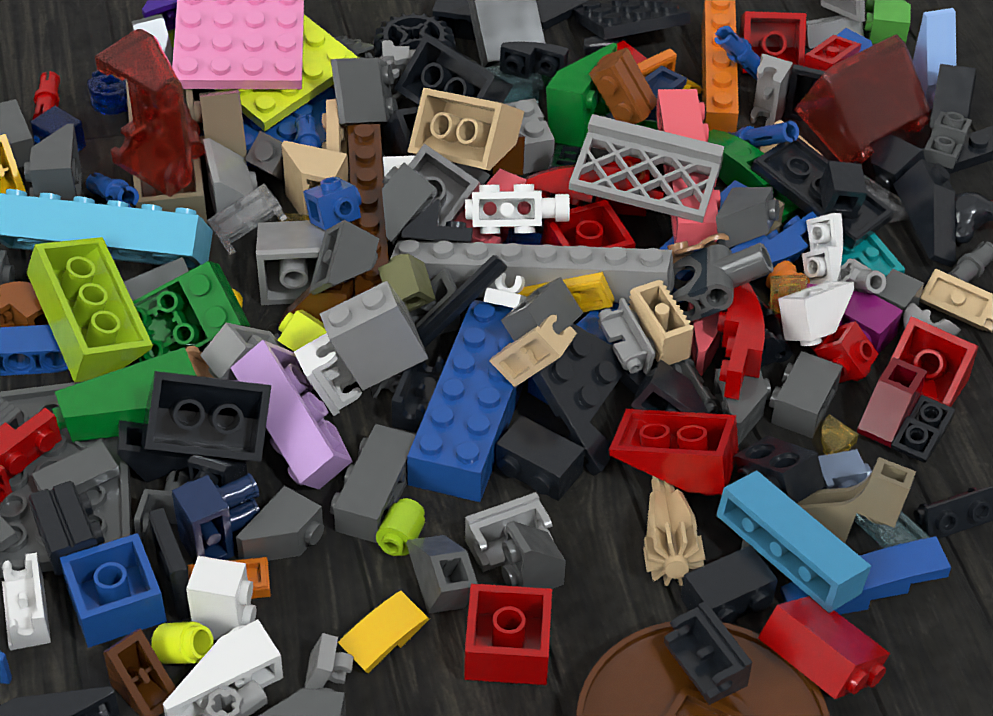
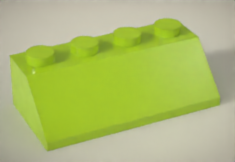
M103 237L34 245L27 275L74 383L87 381L122 369L152 349L153 344Z

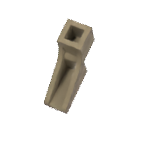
M878 457L874 469L861 483L847 488L821 489L797 504L845 543L856 514L865 516L875 524L895 527L916 471Z

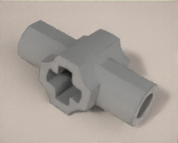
M848 259L840 267L837 281L853 282L854 291L877 294L882 292L886 286L884 274L877 270H871L855 259Z
M254 680L237 691L235 689L223 690L218 688L207 696L208 705L205 707V713L200 716H249L268 703L267 696L261 686Z

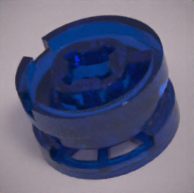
M105 67L92 73V79H88V89L91 94V105L97 112L114 115L128 110L125 75L129 73L127 70L115 67V71H107ZM107 105V108H102L100 106Z

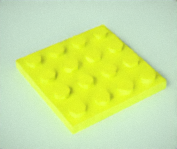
M304 14L302 89H238L242 113L262 130L267 131L334 84L331 66L332 59L359 57ZM214 89V90H216V91H226V90H236V89Z

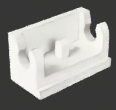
M327 333L294 351L306 378L333 416L340 413V409L361 396L362 391L359 387L352 389L349 393H343L344 388L352 385L356 380L330 342Z
M37 552L25 554V569L21 571L12 570L10 561H5L2 566L5 580L2 581L10 651L51 643L44 580Z

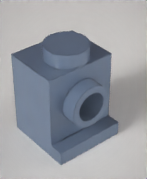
M857 449L818 456L825 482V487L822 489L852 487L861 483L871 473L870 466L867 463H863Z

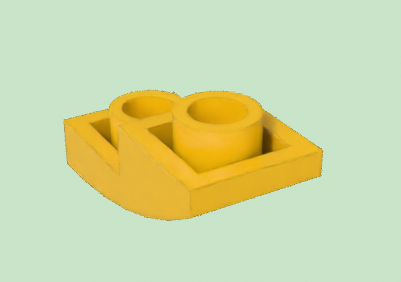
M400 590L364 617L338 641V644L348 654L352 655L353 659L369 674L397 645L401 648L429 618Z

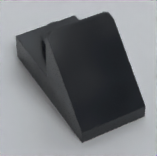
M437 199L402 230V239L473 243L472 228H466V223L459 221H447L445 226H440L441 202L440 199Z

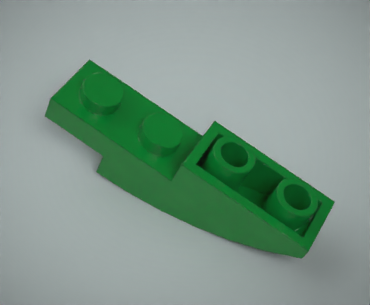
M715 129L709 131V143L725 146L719 177L727 186L736 180L747 187H772L750 169L753 161L764 154L762 151L745 140L727 132ZM772 187L773 198L785 204L781 223L800 214L801 209Z

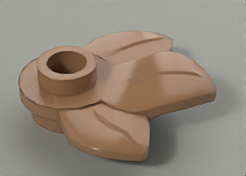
M718 233L705 238L696 245L689 246L688 241L668 245L667 248L672 250L674 264L698 250L710 245L719 244V242H714L716 240H729V236L724 233Z

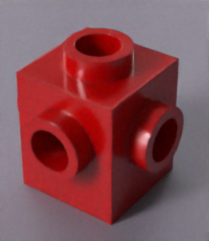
M856 321L838 326L835 333L823 337L822 342L814 349L818 357L843 366L839 383L848 380L859 381L866 377L871 371V365L879 355Z

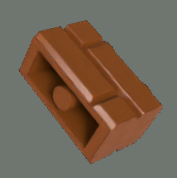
M628 48L603 56L597 63V66L589 73L615 120L631 124L640 123L646 120L651 110L657 104L654 93Z

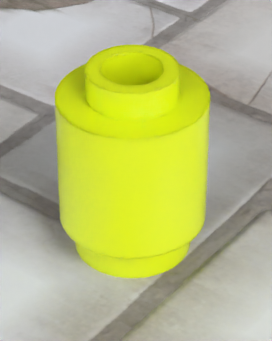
M198 622L163 623L154 631L151 646L162 664L199 663L214 644L210 629Z

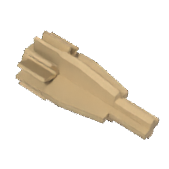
M652 476L653 492L650 493L647 536L644 538L645 547L643 548L647 572L651 571L654 581L663 576L664 585L668 586L673 578L678 579L681 586L684 574L704 566L703 560L706 559L701 535L697 536L695 515L683 493L678 489L675 490L673 485Z

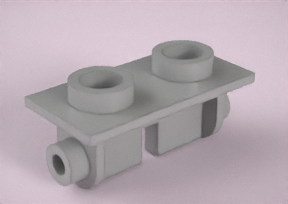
M620 298L617 310L611 311V309L607 308L598 314V325L609 343L622 340L613 344L612 349L623 369L629 370L630 373H636L643 369L645 375H647L656 357L655 345L651 338L646 337L640 327L637 313L629 308L624 298Z

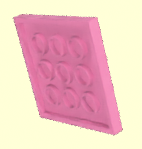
M177 0L171 76L172 89H302L304 0Z

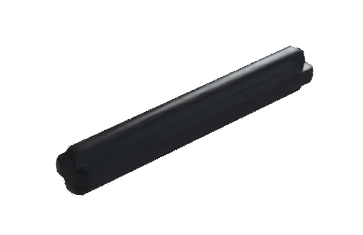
M497 255L491 256L416 329L424 348L506 271L507 266Z

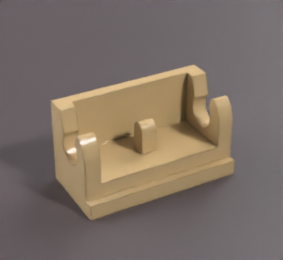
M550 315L540 326L535 327L515 342L506 345L490 359L491 364L514 387L559 359L577 334L571 326L560 332V335L556 334L552 325L556 322L557 315Z

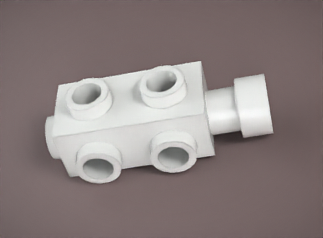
M514 184V191H500V185H479V192H472V199H465L466 220H473V227H480V234L501 233L500 227L514 226V233H535V226H542V219L555 218V222H569V194H555V198H542L541 190L534 191V184ZM526 201L531 205V210L528 214L519 213L517 207L520 202ZM487 202H493L497 207V211L493 215H487L483 210Z

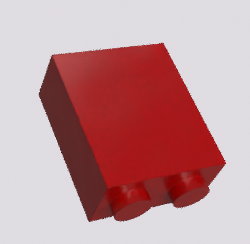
M810 596L778 604L758 636L759 640L834 699L850 693L854 695L868 686L871 688L876 686L886 672V668L883 665L890 655V652L836 611L828 613Z

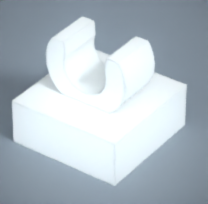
M502 273L495 280L497 289L486 288L484 302L515 308L527 297L518 294L524 288V277L516 276L514 286L507 288L505 285L506 273Z

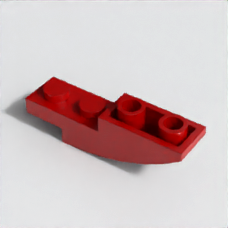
M575 165L544 170L526 178L525 184H534V191L541 190V197L550 198L551 193L569 194V204L583 206L584 201L591 203L593 195L569 190V182ZM615 165L601 166L607 176L622 171L619 166ZM592 170L582 174L579 180L593 183L600 180V178ZM627 178L613 183L616 189L622 191L634 188ZM654 188L647 191L650 198L659 200L664 196V192Z
M749 282L734 288L733 303L730 307L726 308L727 311H720L717 331L723 332L722 347H726L725 357L730 358V360L723 359L719 381L726 382L724 397L739 400L744 376L759 378L765 339L763 312Z
M47 408L41 410L16 430L6 422L0 426V503L12 493L9 479L21 473L29 464L45 452L50 451L62 440L56 416Z

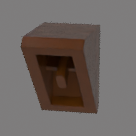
M138 628L103 653L112 687L139 716H158L164 712L163 703L176 687L144 633Z

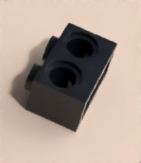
M769 435L734 455L738 469V480L758 471L795 503L802 501L825 487L817 452Z

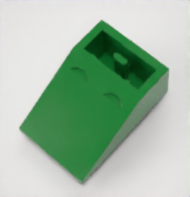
M611 43L559 70L546 87L548 126L555 139L554 143L582 147L588 133V124L592 114L605 117L610 113L589 73L597 66V63L603 56L617 51L616 43Z
M211 261L199 265L133 301L153 344L150 351L138 358L140 362L188 346H196L199 348V351L205 350L225 323L250 327L220 265Z

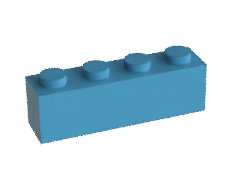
M755 471L724 487L716 516L828 613L862 594L871 565L761 473Z

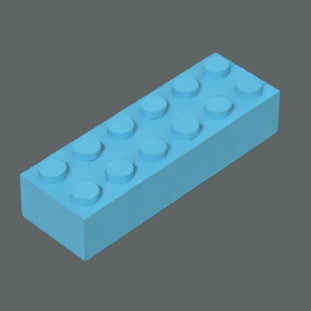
M6 189V194L0 193V243L8 248L33 251L35 244L103 237L113 260L163 265L183 257L187 268L191 269L209 261L213 230L192 209L176 208L175 212L162 211V207L152 204H142L141 209L128 207V203L117 200H108L107 205L95 204V200L81 196H75L73 201L61 200V196L52 193H40L39 197L27 196V192L17 189Z

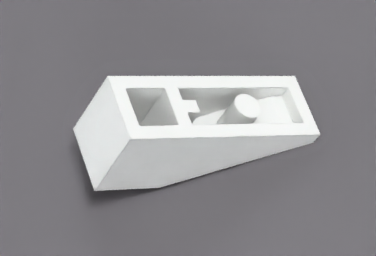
M255 620L247 625L237 626L228 634L219 638L163 703L165 716H200L205 713V707L208 705L207 696L218 688L223 690L235 689L237 691L252 680L256 681L261 688H264L283 678L281 654L259 620Z

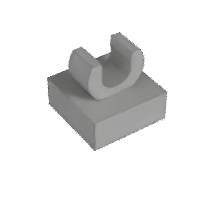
M326 633L321 634L310 653L304 688H323L327 680L344 684L346 672L350 673L352 671L354 657L348 653L336 652L338 637Z

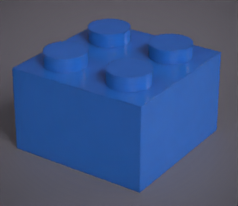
M138 533L60 557L66 586L88 648L128 635L138 628L143 630L167 622L162 593Z

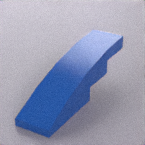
M937 537L898 544L860 555L871 565L862 594L834 611L838 614H846L867 610L870 600L907 594L910 585L913 583L948 577L951 566ZM794 582L788 583L780 589L784 602L809 596Z

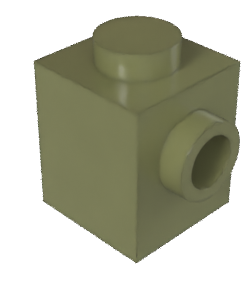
M408 253L399 254L392 257L389 263L378 268L382 283L388 281L405 303L409 312L436 300L425 263Z

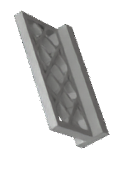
M592 114L588 124V133L569 182V190L703 223L716 179L721 170L725 146ZM594 147L606 150L610 154L595 159L590 149ZM630 156L641 159L642 162L628 167L622 158ZM615 161L622 171L607 176L601 166ZM656 165L671 166L675 168V171L662 176ZM648 169L655 179L640 184L635 174ZM592 170L600 178V180L593 183L579 180L582 174ZM695 172L707 175L709 178L695 184L689 174ZM627 178L634 187L627 191L616 189L613 183ZM682 178L688 188L674 193L668 183ZM660 186L667 195L658 200L650 198L647 191ZM694 194L700 203L699 210L684 206L680 200Z

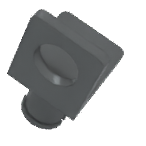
M180 471L177 482H174L177 472H170L167 475L163 491L144 489L134 517L135 534H139L143 546L150 529V511L164 508L169 523L177 524L172 490L191 481L189 475L185 472Z

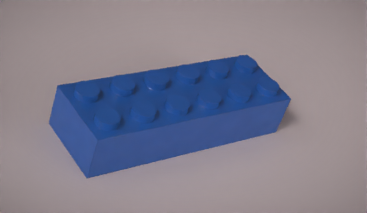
M474 300L470 304L408 453L407 470L409 486L481 502L496 462V443L507 432L525 384L524 381L514 387L490 362L494 355L499 353L506 345L514 342L501 322V319L514 308Z

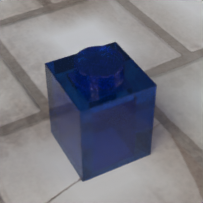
M53 106L31 121L35 145L66 124H74L78 150L80 151L86 147L82 121Z

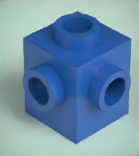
M340 177L326 178L320 182L319 186L303 191L310 223L323 230L343 220L350 222L361 218L359 206L362 201L358 189L355 185L340 179Z

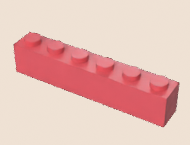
M658 89L655 113L657 129L708 142V124L703 123L705 119L704 102H699L697 89ZM663 165L664 175L675 171L674 167ZM695 172L689 174L695 184L709 178L707 175ZM682 178L668 183L674 193L688 188ZM713 188L703 223L670 215L674 243L688 241V245L692 246L711 235L718 234L716 216L718 210H720V190H714ZM694 194L680 200L684 206L699 210L700 203Z

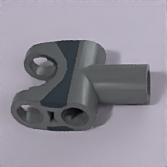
M760 242L732 253L728 247L715 244L678 260L673 264L674 287L678 289V291L672 294L673 300L677 302L688 301L694 305L693 309L683 312V315H687V320L690 321L725 310L733 303L735 287L773 272V264L766 247ZM681 270H690L694 273V276L691 280L682 281L676 277V274Z

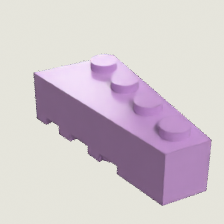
M262 340L230 367L237 381L272 385L266 428L272 436L270 438L271 445L280 455L284 456L289 465L287 468L288 473L297 484L320 489L353 462L337 428L331 422L324 420V417L329 412L324 402L311 393L314 388L300 370L301 366L294 352Z

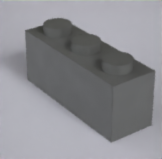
M375 424L369 437L362 439L358 451V460L355 465H349L344 479L345 486L341 493H335L331 502L330 514L334 515L335 532L377 543L376 533L390 506L397 503L408 482L407 456L416 434Z

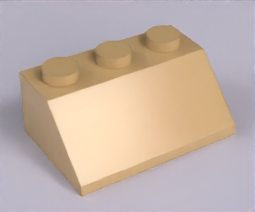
M423 88L408 152L417 154L425 143L453 163L490 171L517 144L525 111L499 102Z

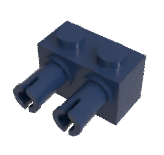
M250 473L221 487L214 485L210 477L206 475L172 490L179 538L194 563H196L198 556L226 560L235 556L232 533L246 527L260 512L258 504L253 499L260 496L258 493L259 489Z

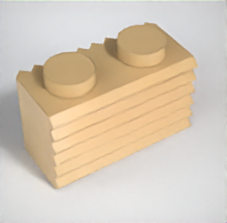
M656 280L635 287L630 291L631 295L629 298L631 300L629 301V308L637 313L640 327L646 337L652 339L656 349V361L659 362L661 359L668 365L690 357L694 326L690 325L687 315H683L684 311L680 310V305H677V301L673 300V295H670L667 286L663 285L664 281Z

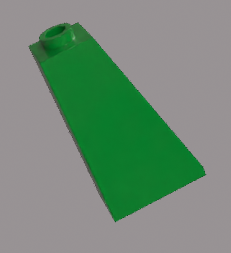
M185 347L54 391L59 406L52 408L56 416L59 429L67 428L72 442L116 437L118 436L119 420L144 423L146 404L154 371L196 376Z

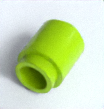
M408 498L400 499L397 503L390 506L376 533V541L385 553L392 556H405L409 554L406 545L407 541L417 539L425 524V511L418 502Z

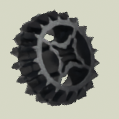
M414 12L412 15L401 13L399 18L391 16L389 21H383L381 27L376 29L374 41L372 42L374 45V58L383 56L382 41L390 40L394 46H409V50H416L425 33L455 49L452 28L447 27L445 21H438L437 16L427 17L426 13L423 15H416Z

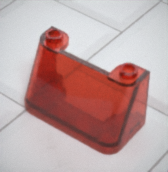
M137 29L95 56L97 70L107 76L112 74L121 81L127 79L133 120L121 128V133L125 135V140L120 149L116 146L111 149L112 161L168 197H172L182 188L188 186L193 177L183 87L157 38L143 29Z
M897 34L833 65L822 74L794 109L840 162L853 163L856 160L859 163L864 162L874 153L875 150L872 147L878 140L900 128H903L906 132L913 130L916 133L929 123L928 115L931 112L907 45Z

